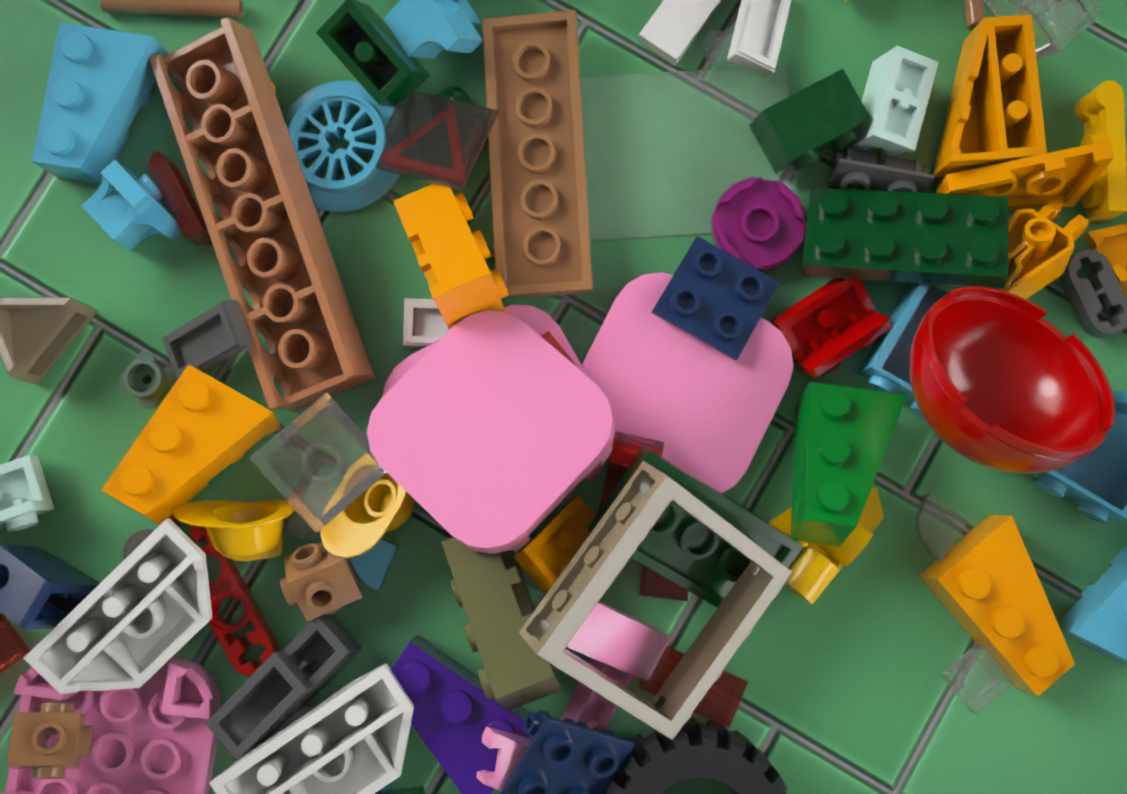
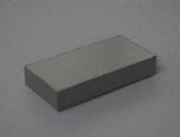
M224 300L162 337L177 380L188 364L202 372H206L253 345L237 300Z

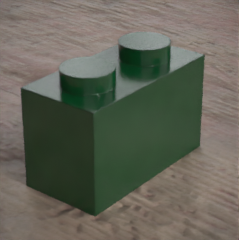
M345 0L316 32L381 106L400 108L431 76L415 57L407 55L393 32L370 5L356 0Z
M841 69L764 109L752 121L749 127L775 174L792 166L796 173L821 158L818 152L831 146L833 152H836L857 140L859 136L856 130L871 118L844 69Z

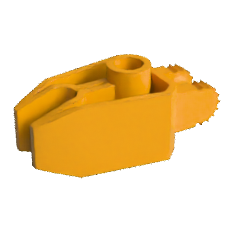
M1055 198L1051 199L1038 212L1034 209L1017 210L1008 221V279L1005 288H999V290L1027 299L1064 273L1074 250V241L1087 228L1089 220L1079 214L1070 220L1064 228H1061L1054 222L1060 216L1064 204Z

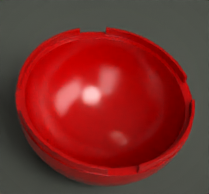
M983 286L962 287L948 292L945 297L939 299L930 307L920 322L912 341L909 357V376L913 395L920 412L931 429L950 448L970 461L990 469L1020 474L1042 473L1063 468L1081 460L1102 443L1107 431L1113 426L1114 398L1103 369L1091 351L1074 332L1067 338L1056 327L1042 318L1047 313L1046 310L1015 294Z

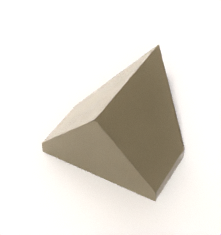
M0 297V356L7 373L15 380L38 385L98 311L92 306L71 297Z

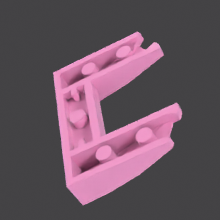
M598 602L566 647L590 657V665L628 689L633 675L647 681L650 680L671 637L643 620ZM579 682L560 720L570 718L576 723L584 722L589 728L601 731L607 729L618 706ZM486 726L482 735V743L489 749L498 748L495 772L488 770L478 771L476 778L484 785L502 791L529 746L531 738Z

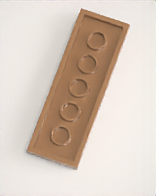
M566 10L482 19L495 269L499 270L509 293V296L502 299L594 292L576 11Z

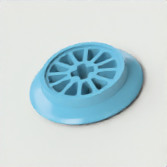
M347 80L333 81L314 87L299 97L284 116L309 192L317 209L330 212H348L364 208L384 196L392 188L403 168L383 163L385 157L408 141L402 128L401 114L396 107L379 105L359 82ZM341 107L339 119L336 122L333 109ZM352 110H359V112L350 121ZM323 112H325L327 118V126H323L315 119ZM368 119L373 121L371 126L360 129ZM310 124H313L321 132L320 134L307 133L306 130ZM344 136L349 143L346 150L338 148L335 152L330 145L333 138L341 140ZM377 137L375 145L362 143V141ZM303 142L317 144L302 150ZM361 152L373 154V157L369 163H365L358 157V154ZM317 158L310 168H307L306 161ZM353 161L363 168L355 176H353L350 166ZM328 166L326 177L324 179L319 178L318 176ZM342 166L345 179L336 181L339 167Z

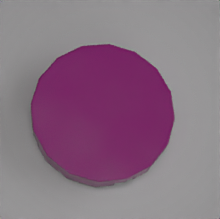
M750 177L733 184L719 198L711 217V236L715 246L761 272H768L784 265L800 249L804 239L806 213L800 199L786 184L776 180L772 182L762 179V177Z

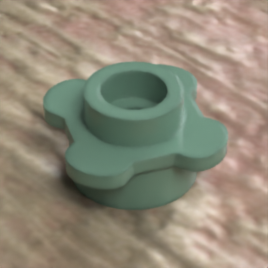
M145 351L137 354L135 361L125 368L118 383L123 392H129L131 395L138 397L143 407L154 408L160 404L161 394L167 387L173 386L177 379L173 368H164L156 362V357L153 353ZM148 375L151 376V383L145 384L144 378Z

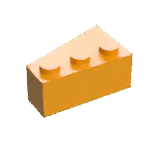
M1032 14L983 18L963 41L933 169L934 178H943L947 174L961 170H970L1047 153Z

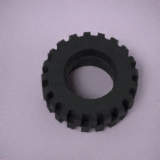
M690 718L680 729L673 741L653 729L654 732L645 738L640 733L631 740L635 743L633 749L605 794H662L667 788L679 781L697 777L718 780L724 783L734 794H786L788 788L770 761L746 736L737 730L733 732L727 730L723 723L708 720L706 724L697 723L695 718Z

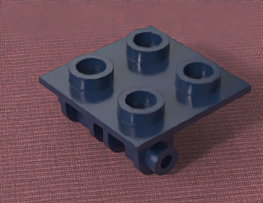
M696 236L651 313L737 361L780 282Z
M539 710L536 714L529 713L525 718L523 730L525 734L530 735L531 742L500 794H605L635 743L634 741L615 736L608 729L597 731L589 728L584 722L576 723L570 718L559 720L550 717L549 713L543 710Z

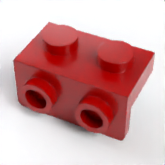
M834 278L770 320L772 325L783 333L790 345L793 365L813 378L833 372L840 366L842 360L857 350L874 345L879 341L880 335L893 327L889 317L876 312L862 280Z

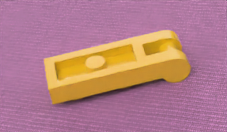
M1111 80L1104 81L1096 86L1091 93L1078 100L1074 108L1075 116L1084 123V136L1080 146L1110 140L1115 156L1081 197L1082 205L1086 208L1088 223H1106L1127 212L1124 92L1120 84Z

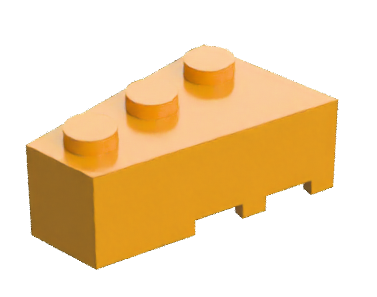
M443 179L393 201L409 241L417 255L416 258L420 268L429 283L432 297L449 330L471 314L487 310L506 312L501 299L509 296V293L499 270L495 269L490 272L484 260L491 257V254L481 231L478 230L472 233L467 224V221L474 219L463 192L454 195L447 179Z
M188 364L101 491L160 525L174 513L175 508L190 501L209 485L208 482L231 463L233 465L245 456L244 453L267 434L269 436L273 434L281 425L274 412Z
M989 514L919 575L1014 688L1039 697L1075 665L1012 515Z

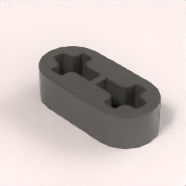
M1090 249L1071 255L1066 269L1059 277V280L1081 327L1086 333L1099 338L1117 334L1126 329L1127 298L1109 261L1100 252ZM1089 266L1093 274L1087 278L1079 279L1076 271L1081 267ZM1110 308L1113 316L1107 321L1100 322L1097 314L1102 309Z

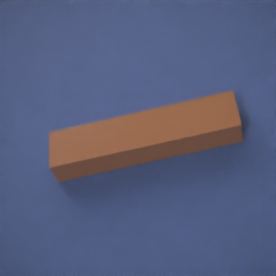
M227 17L220 21L221 28L165 57L155 54L149 57L231 300H237L253 345L248 347L268 408L269 410L289 409L290 411H296L375 377L253 29L246 28L230 17ZM168 72H169V73L173 76V78L175 79V81H176V83H177V85H178V87H179V90H177L176 87H175V86L173 85V83L171 82V80H170V78H169V75H168ZM183 115L190 122L193 128V132H191L187 127L183 119ZM198 158L205 165L209 177L201 169L198 162ZM213 201L218 205L219 209L221 210L224 220H222L216 213L213 206ZM228 244L234 250L239 265L231 257L230 252L228 250ZM243 288L250 295L254 309L246 301ZM258 332L264 337L269 353L262 347ZM274 377H276L282 387L284 398L275 387Z

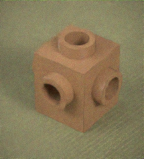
M323 542L303 545L295 550L293 554L284 557L286 577L280 580L282 592L290 607L298 604L306 621L321 615L333 614L343 606L363 598L358 575L352 566L350 558L334 556L324 547Z
M42 703L41 712H14L6 766L13 769H32L31 778L33 779L65 778L66 769H80L81 757L90 756L93 742V725H85L86 717L81 712H73L74 704ZM59 733L60 739L57 745L48 749V739L53 734Z

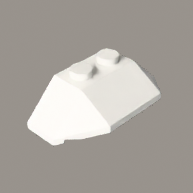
M167 518L23 659L60 694L77 693L78 691L140 688L213 618L206 554L170 518Z
M385 663L348 683L268 737L214 778L209 784L216 794H375L402 774L414 705Z

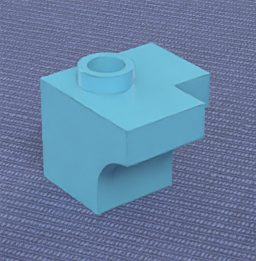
M400 0L383 18L409 57L434 59L444 49L446 51L472 53L483 42V39L476 31L482 25V22L467 0Z
M116 160L112 161L100 172L103 177L100 187L81 205L114 241L129 250H132L142 240L152 235H163L175 242L188 230L161 201L166 193L150 176L145 173L138 178Z

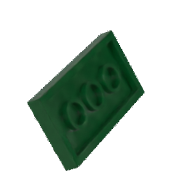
M810 188L802 276L1005 288L1008 279V196Z
M644 445L588 527L591 533L635 471L645 461L677 482L788 569L804 547L799 541L790 540L789 534ZM673 501L670 502L631 556L632 559L717 608L751 562Z

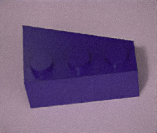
M416 635L408 643L391 668L392 673L414 705L411 725L462 794H491L495 788L484 785L476 778L477 772L481 770L495 772L498 748L489 749L482 743L483 732L487 726L529 738L530 735L524 733L523 725L526 716L530 712L522 706L505 712L495 698L490 700L486 698L477 675L419 635Z

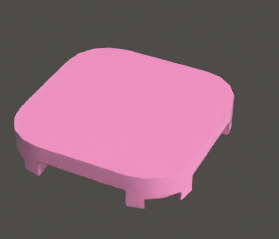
M663 272L643 274L627 283L615 298L582 363L588 377L598 385L609 400L615 431L612 443L613 450L608 457L629 467L644 445L712 488L724 493L733 488L747 471L784 396L794 367L791 347L779 329L767 320L760 318L739 358L735 361L652 314V310L673 275Z
M487 310L471 314L454 325L381 398L371 413L367 436L370 451L379 465L460 544L474 553L496 554L509 550L516 552L530 542L529 535L598 463L603 466L613 450L612 443L615 424L609 400L595 382L524 321L508 312Z
M172 656L140 688L78 691L77 693L60 694L32 667L27 673L20 675L13 693L22 695L19 712H41L42 703L74 704L73 712H81L86 717L85 725H93L92 749L89 757H81L80 769H66L65 778L33 779L31 778L32 769H13L9 767L6 790L0 794L210 793L209 783L212 780L218 738L205 723L222 706L221 692L214 677L199 663ZM59 733L53 734L48 739V749L57 745L60 739Z

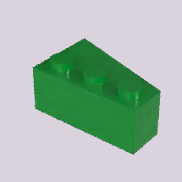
M809 382L796 405L790 540L840 547L857 527L907 395Z

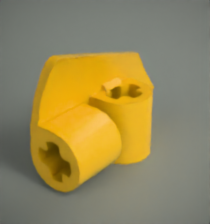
M872 487L857 527L840 547L799 541L804 547L789 567L792 574L785 582V585L812 605L843 566L847 567L860 554L874 535L872 532L885 518L876 487ZM792 507L769 522L790 536Z

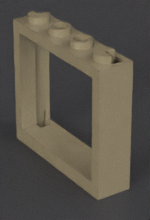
M643 461L521 628L519 634L536 655L673 741L683 725L691 718L693 711L710 687L719 679L723 669L742 642L749 637L753 627L772 600L779 595L782 586L790 577L792 571L669 476ZM673 501L751 562L649 703L571 653L565 647L664 510Z

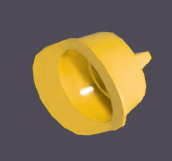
M371 451L356 461L322 519L320 536L324 547L334 556L351 558L362 555L373 548L386 532L398 529L403 525L413 512L415 499L379 465Z
M279 499L254 502L202 500L179 505L174 509V518L183 523L205 527L213 547L223 556L235 561H254L281 555L283 550L284 518L291 515L296 510L294 502Z

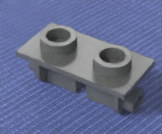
M845 147L843 151L837 150L833 154L831 169L835 170L827 188L926 193L934 179V175L929 174V167L921 165V160L918 159L909 160L886 155L882 166L876 165L877 154Z

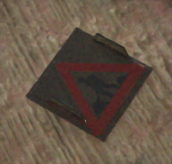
M413 90L406 105L398 101L385 127L387 144L375 167L379 170L463 190L495 122L498 110Z

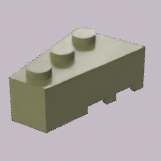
M454 537L442 541L441 543L454 578L451 579V586L460 608L464 607L468 623L464 624L468 642L474 653L479 651L484 665L483 669L478 670V675L486 698L488 700L495 698L506 712L562 691L555 667L536 655L519 634L521 628L535 611V607L521 566L513 557L516 554L515 551L509 550L496 554L474 553L460 544Z

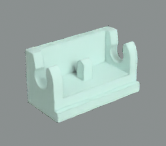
M900 46L894 47L873 61L861 101L871 119L856 130L859 138L852 142L849 147L858 151H866L871 147L882 148L881 158H885L886 155L896 157L904 152H914L939 62Z

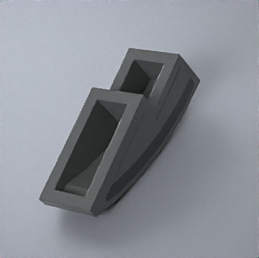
M333 614L314 618L283 651L274 652L205 724L233 758L238 761L266 740L306 705L363 648Z

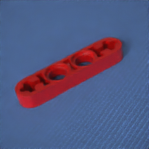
M173 513L169 518L179 527L181 522L174 518ZM193 525L190 528V533L195 542H202L207 539L209 545L200 549L205 554L215 556L221 566L218 577L214 581L209 582L213 617L209 624L235 670L244 676H252L261 665L256 659L249 662L245 659L244 653L250 649L244 636H241L234 641L231 633L244 629L250 623H253L255 630L246 633L252 645L255 646L262 643L265 647L266 652L260 656L262 664L274 652L279 651L278 642L234 561L223 556L213 547L205 527ZM228 596L239 599L243 604L244 614L237 624L225 622L219 613L221 602Z

